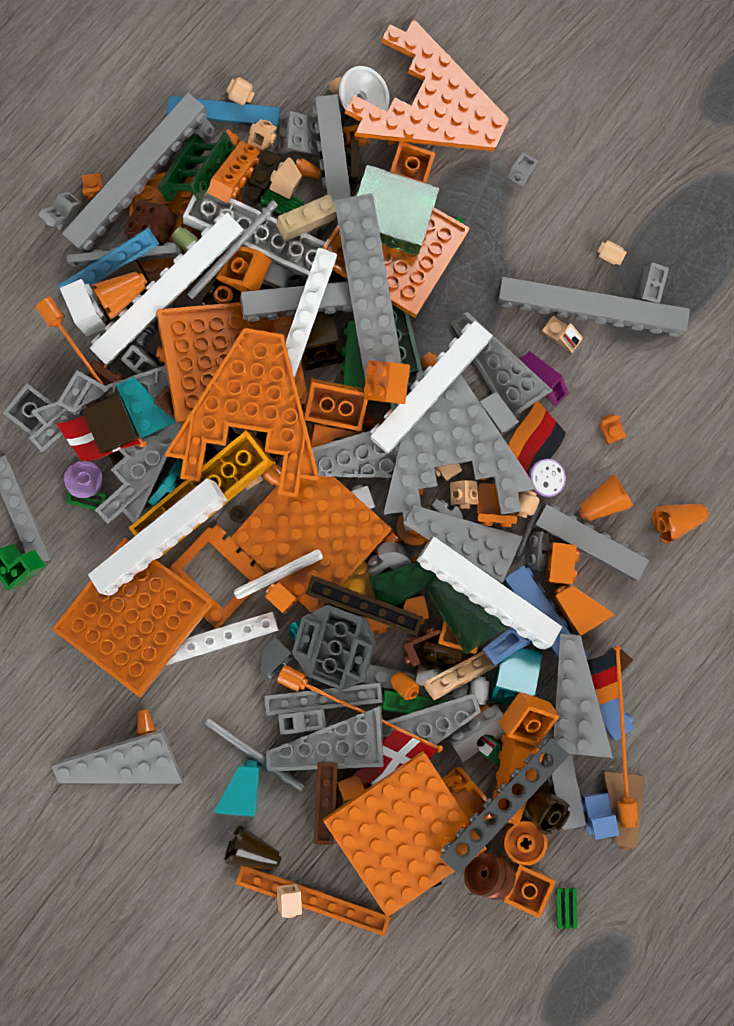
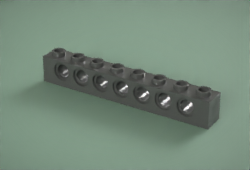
M545 738L537 746L540 750L535 755L531 753L523 761L526 765L521 770L517 768L510 775L512 780L508 784L503 783L496 790L498 795L494 799L490 797L482 805L485 809L480 814L476 812L468 820L471 824L466 829L462 827L454 835L457 839L452 844L448 842L440 850L443 853L441 858L458 875L569 756L554 739L550 738L547 740ZM542 754H547L550 757V763L546 766H543L539 761ZM530 768L534 769L537 773L536 778L532 781L528 780L525 775L526 771ZM516 783L521 784L523 787V792L520 795L512 793V786ZM502 798H506L509 801V807L506 810H501L498 807V801ZM487 813L495 815V822L491 825L484 822V816ZM473 828H478L482 832L481 837L477 840L470 837V831ZM459 843L467 845L468 850L465 854L457 853L456 846Z

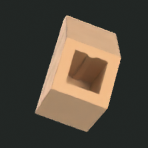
M288 157L284 163L281 162L277 171L274 170L270 177L272 182L270 190L288 199L296 192L302 177L291 158Z

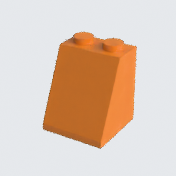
M566 584L555 589L553 591L554 595L551 596L562 617L575 635L582 636L614 616L610 610L573 585L568 587Z

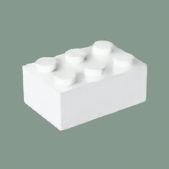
M80 279L60 288L74 323L86 336L106 328L107 316L99 306L100 302L97 299V294L93 292L89 283L85 284Z

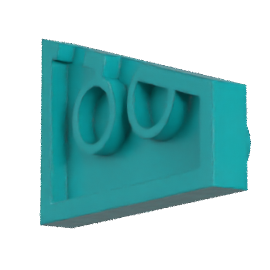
M135 377L116 385L140 438H144L176 423L174 419L153 403L155 399Z
M179 458L168 475L158 486V490L147 502L154 506L166 492L171 493L177 485L174 483L175 480H180L183 459Z

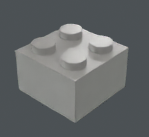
M26 383L3 414L32 436L43 424L31 411L52 404V402Z

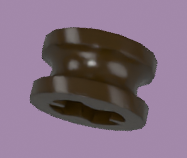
M234 506L230 510V518L235 523H242L247 518V511L242 506ZM234 511H243V518H234L233 514H236Z

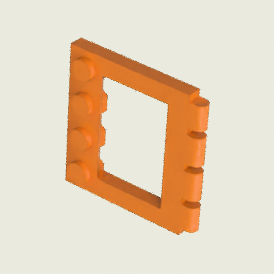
M219 524L215 525L213 529L208 527L169 568L170 571L214 602L204 615V618L216 629L220 628L251 594L241 599H237L235 596L222 608L183 571L188 563L208 543H211L250 580L249 582L265 575L267 572L258 563L252 567L250 564L254 559L244 550L238 554L237 551L240 546L231 539V536L224 541L223 538L227 535V532Z

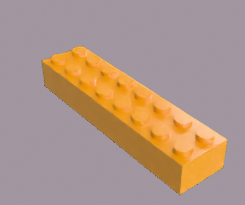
M246 430L203 465L201 482L185 480L132 524L129 529L136 536L207 478L216 482L226 497L227 501L223 504L224 506L276 462L269 453L265 452V447L256 435ZM216 511L212 512V513L208 516V518H209L210 516H212ZM202 523L197 524V525L193 528V530H195V529H196L199 525H201ZM187 535L182 536V537L178 540L177 544H178L182 539H184ZM170 547V548L166 549V550L163 552V555H164L165 553H167V552H168L171 548H173V547Z

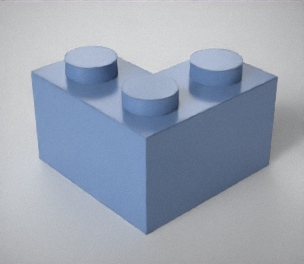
M603 791L582 795L583 801L581 803L583 813L586 815V826H584L586 833L588 832L595 840L619 836L616 816L611 811L608 793Z

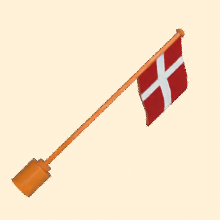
M49 296L41 300L35 308L49 327H59L95 380L104 385L61 325L64 322L65 315L53 298ZM84 415L71 421L55 423L82 462L102 458L123 448L136 445L145 447L147 444L138 434V440L108 453L101 454Z
M284 665L279 674L277 682L299 692L307 687L361 714L366 712L307 684V675L288 665ZM382 719V724L394 729L383 740L384 766L363 767L353 775L374 785L422 751L430 758L436 751L441 752L443 747L441 745L437 746Z

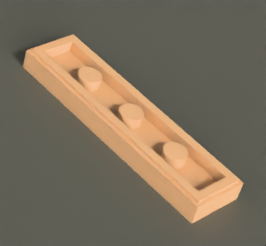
M481 651L425 681L423 686L432 699L436 700L498 665L495 666L486 654Z

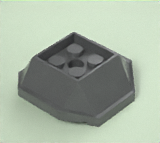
M328 604L302 617L292 654L296 660L298 659L301 668L308 677L339 690H344L365 680L376 643L365 616L333 604ZM335 642L340 645V650L336 648Z

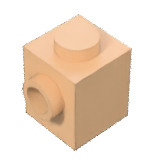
M459 464L434 468L436 476H441L445 483L462 471Z
M297 884L277 886L278 910L281 916L293 918L296 915H301V891Z

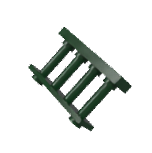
M223 132L217 143H203L198 134H192L157 186L166 201H173L179 191H192L198 201L202 200L209 189L212 177L235 148L228 134ZM205 151H211L208 156H202ZM196 164H202L200 169L193 170ZM194 177L191 183H184L187 178Z

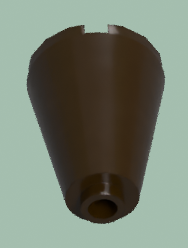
M539 788L528 799L525 806L537 829L544 835L553 834L551 831L554 829L559 831L566 824L570 816V811H568L570 805L565 800L542 788Z
M237 826L233 832V835H236V837L228 843L224 857L226 861L224 863L266 870L277 868L281 862L279 851L243 826Z

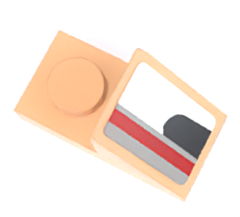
M555 316L551 317L541 331L571 354L583 339L571 323L567 326Z

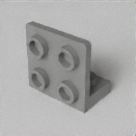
M289 111L279 117L277 154L285 155L294 150L317 157L320 156L321 152H318L317 146L320 134H316L315 122H318V119L293 111Z

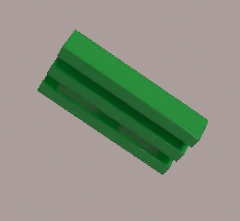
M69 492L66 503L95 511L98 507L71 500V498L75 497L101 505L108 499L109 495L97 492L95 495L102 497L101 501L90 497L78 498Z
M556 888L557 929H577L576 888ZM561 892H564L565 923H562ZM569 892H572V923H569Z

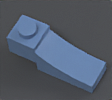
M511 627L483 648V652L496 666L519 649L527 647L532 641L520 636Z

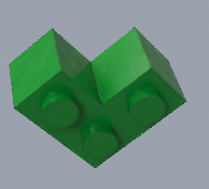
M14 544L0 548V580L7 591L24 585L46 566L36 550L21 555Z

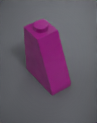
M529 351L519 359L553 390L545 397L554 406H557L569 394L563 376Z

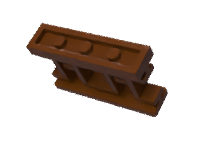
M317 762L314 844L334 845V837L322 819L336 810L338 762Z

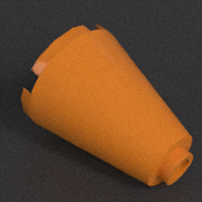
M135 271L91 285V288L97 294V299L106 314L112 319L146 289L145 284L147 281L142 273L138 274Z
M613 474L579 505L581 509L578 511L583 520L588 519V521H592L630 509L634 505L617 476Z
M701 503L656 506L654 508L656 511L652 512V522L655 531H659L661 534L660 540L664 543H671L706 522L709 512L707 507Z

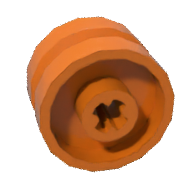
M521 818L519 826L512 824L505 826L501 843L504 851L513 862L520 865H532L544 857L547 850L546 835L537 829L532 820ZM523 838L527 839V842L525 844H521V842H523Z

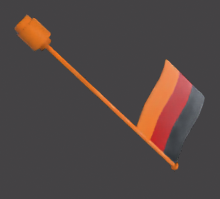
M431 352L424 355L420 359L422 369L425 371L429 366L433 368L437 363V356ZM537 401L534 403L530 413L514 432L508 446L527 475H529V470L537 461L551 459L560 447L566 432L543 405Z
M615 646L614 651L597 658L587 659L599 705L619 697L625 797H621V800L617 801L618 821L621 827L632 828L637 826L638 806L637 801L633 800V797H629L620 664L621 647Z

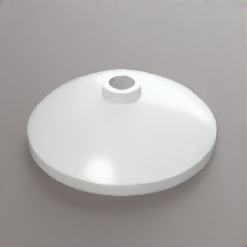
M356 66L348 70L341 78L339 95L345 110L353 95L385 111L388 110L389 91L385 81L376 71L369 67Z

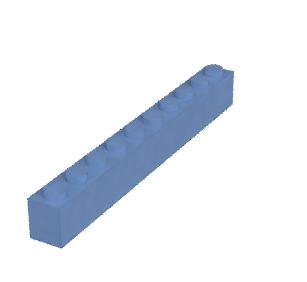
M522 566L505 577L504 582L509 590L562 626L553 645L549 647L559 661L560 634L574 633L572 631L569 632L566 628L568 624L561 615H557L555 612L556 606L552 600L546 599L544 596L546 592L541 584L535 583L533 580L535 576L530 568ZM585 650L586 657L589 658L590 656ZM619 698L599 705L606 732L614 741L621 738ZM628 712L624 713L625 734L635 728L632 724L634 720Z

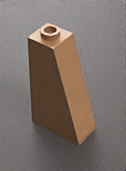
M602 770L604 789L608 793L611 811L616 816L619 836L613 837L614 843L623 850H632V847L638 848L645 776L627 773L629 797H633V800L637 801L638 822L636 827L625 828L621 827L618 821L617 801H620L621 797H625L623 772Z

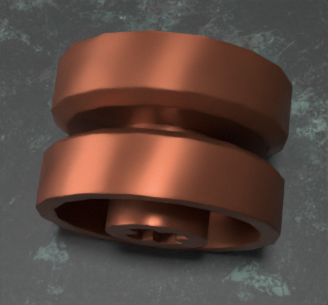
M487 851L473 858L464 871V881L467 888L473 894L493 900L503 899L510 894L516 879L515 868L510 860Z

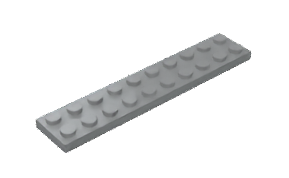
M373 193L334 200L365 383L368 360L402 364Z

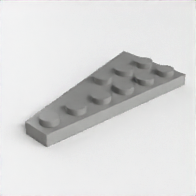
M367 430L312 447L319 476L392 478L400 442L387 454L371 440V430Z
M415 505L410 508L403 524L428 540H431L433 537L437 538L501 584L523 536Z
M561 633L556 695V712L559 718L554 725V740L568 754L613 758L581 635Z

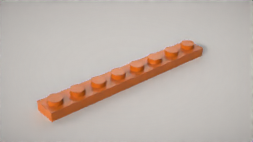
M241 866L235 883L277 898V886L297 884L301 891L302 908L385 936L391 915L387 917L385 913L256 868Z

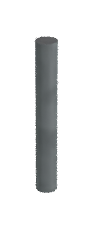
M540 503L535 515L529 518L522 535L523 538L515 554L517 557L522 558L534 525L543 507Z

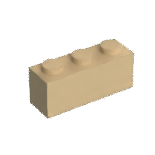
M330 194L278 216L276 226L284 241L286 242L335 220L337 216L335 203Z

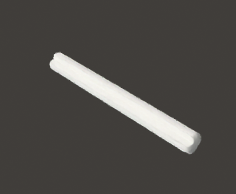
M318 549L235 589L234 594L237 599H241L323 558L322 553Z

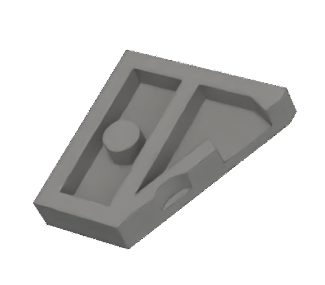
M76 370L57 404L77 414L86 408V404L96 401L109 393L110 389Z

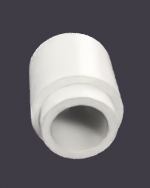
M479 676L470 681L469 694L475 693L478 704L486 705V700L489 698L490 681H486V677Z

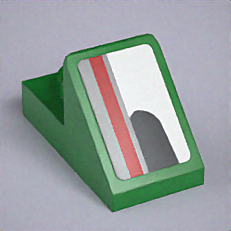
M487 734L481 736L476 743L479 753L499 767L500 759L498 757L499 751H502V745Z

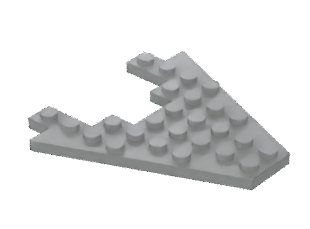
M166 365L105 385L110 389V394L115 393V395L121 396L116 385L135 377L154 399L166 387L170 389ZM104 395L98 400H96L97 403L103 401L104 397L107 395ZM57 402L34 409L31 412L43 426L29 439L44 453L63 436L55 423L71 421L84 414L82 410L74 414L59 406ZM175 423L142 438L147 443L145 447L136 445L119 450L125 457L111 471L120 479L123 485L95 509L107 524H110L122 512L133 524L140 519L168 456H165V453L182 427L180 424Z
M424 371L417 372L416 380L419 382L425 377L422 375ZM461 374L402 438L384 515L402 512L403 520H405L413 505L421 507L419 490L437 487L435 467L471 461L475 480L494 477L501 515L520 512L518 492L535 490V485ZM404 524L405 531L413 530Z

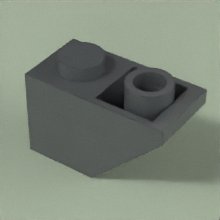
M276 636L261 650V678L263 680L267 678L271 680L278 673L276 669L281 664L283 666L292 659L290 657L292 652Z

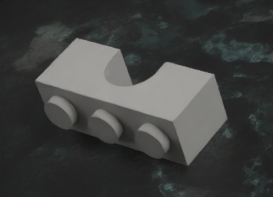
M496 704L471 719L447 737L463 762L479 752L476 743L481 736L490 734L495 740H498L502 737V734H506L499 723L503 714Z

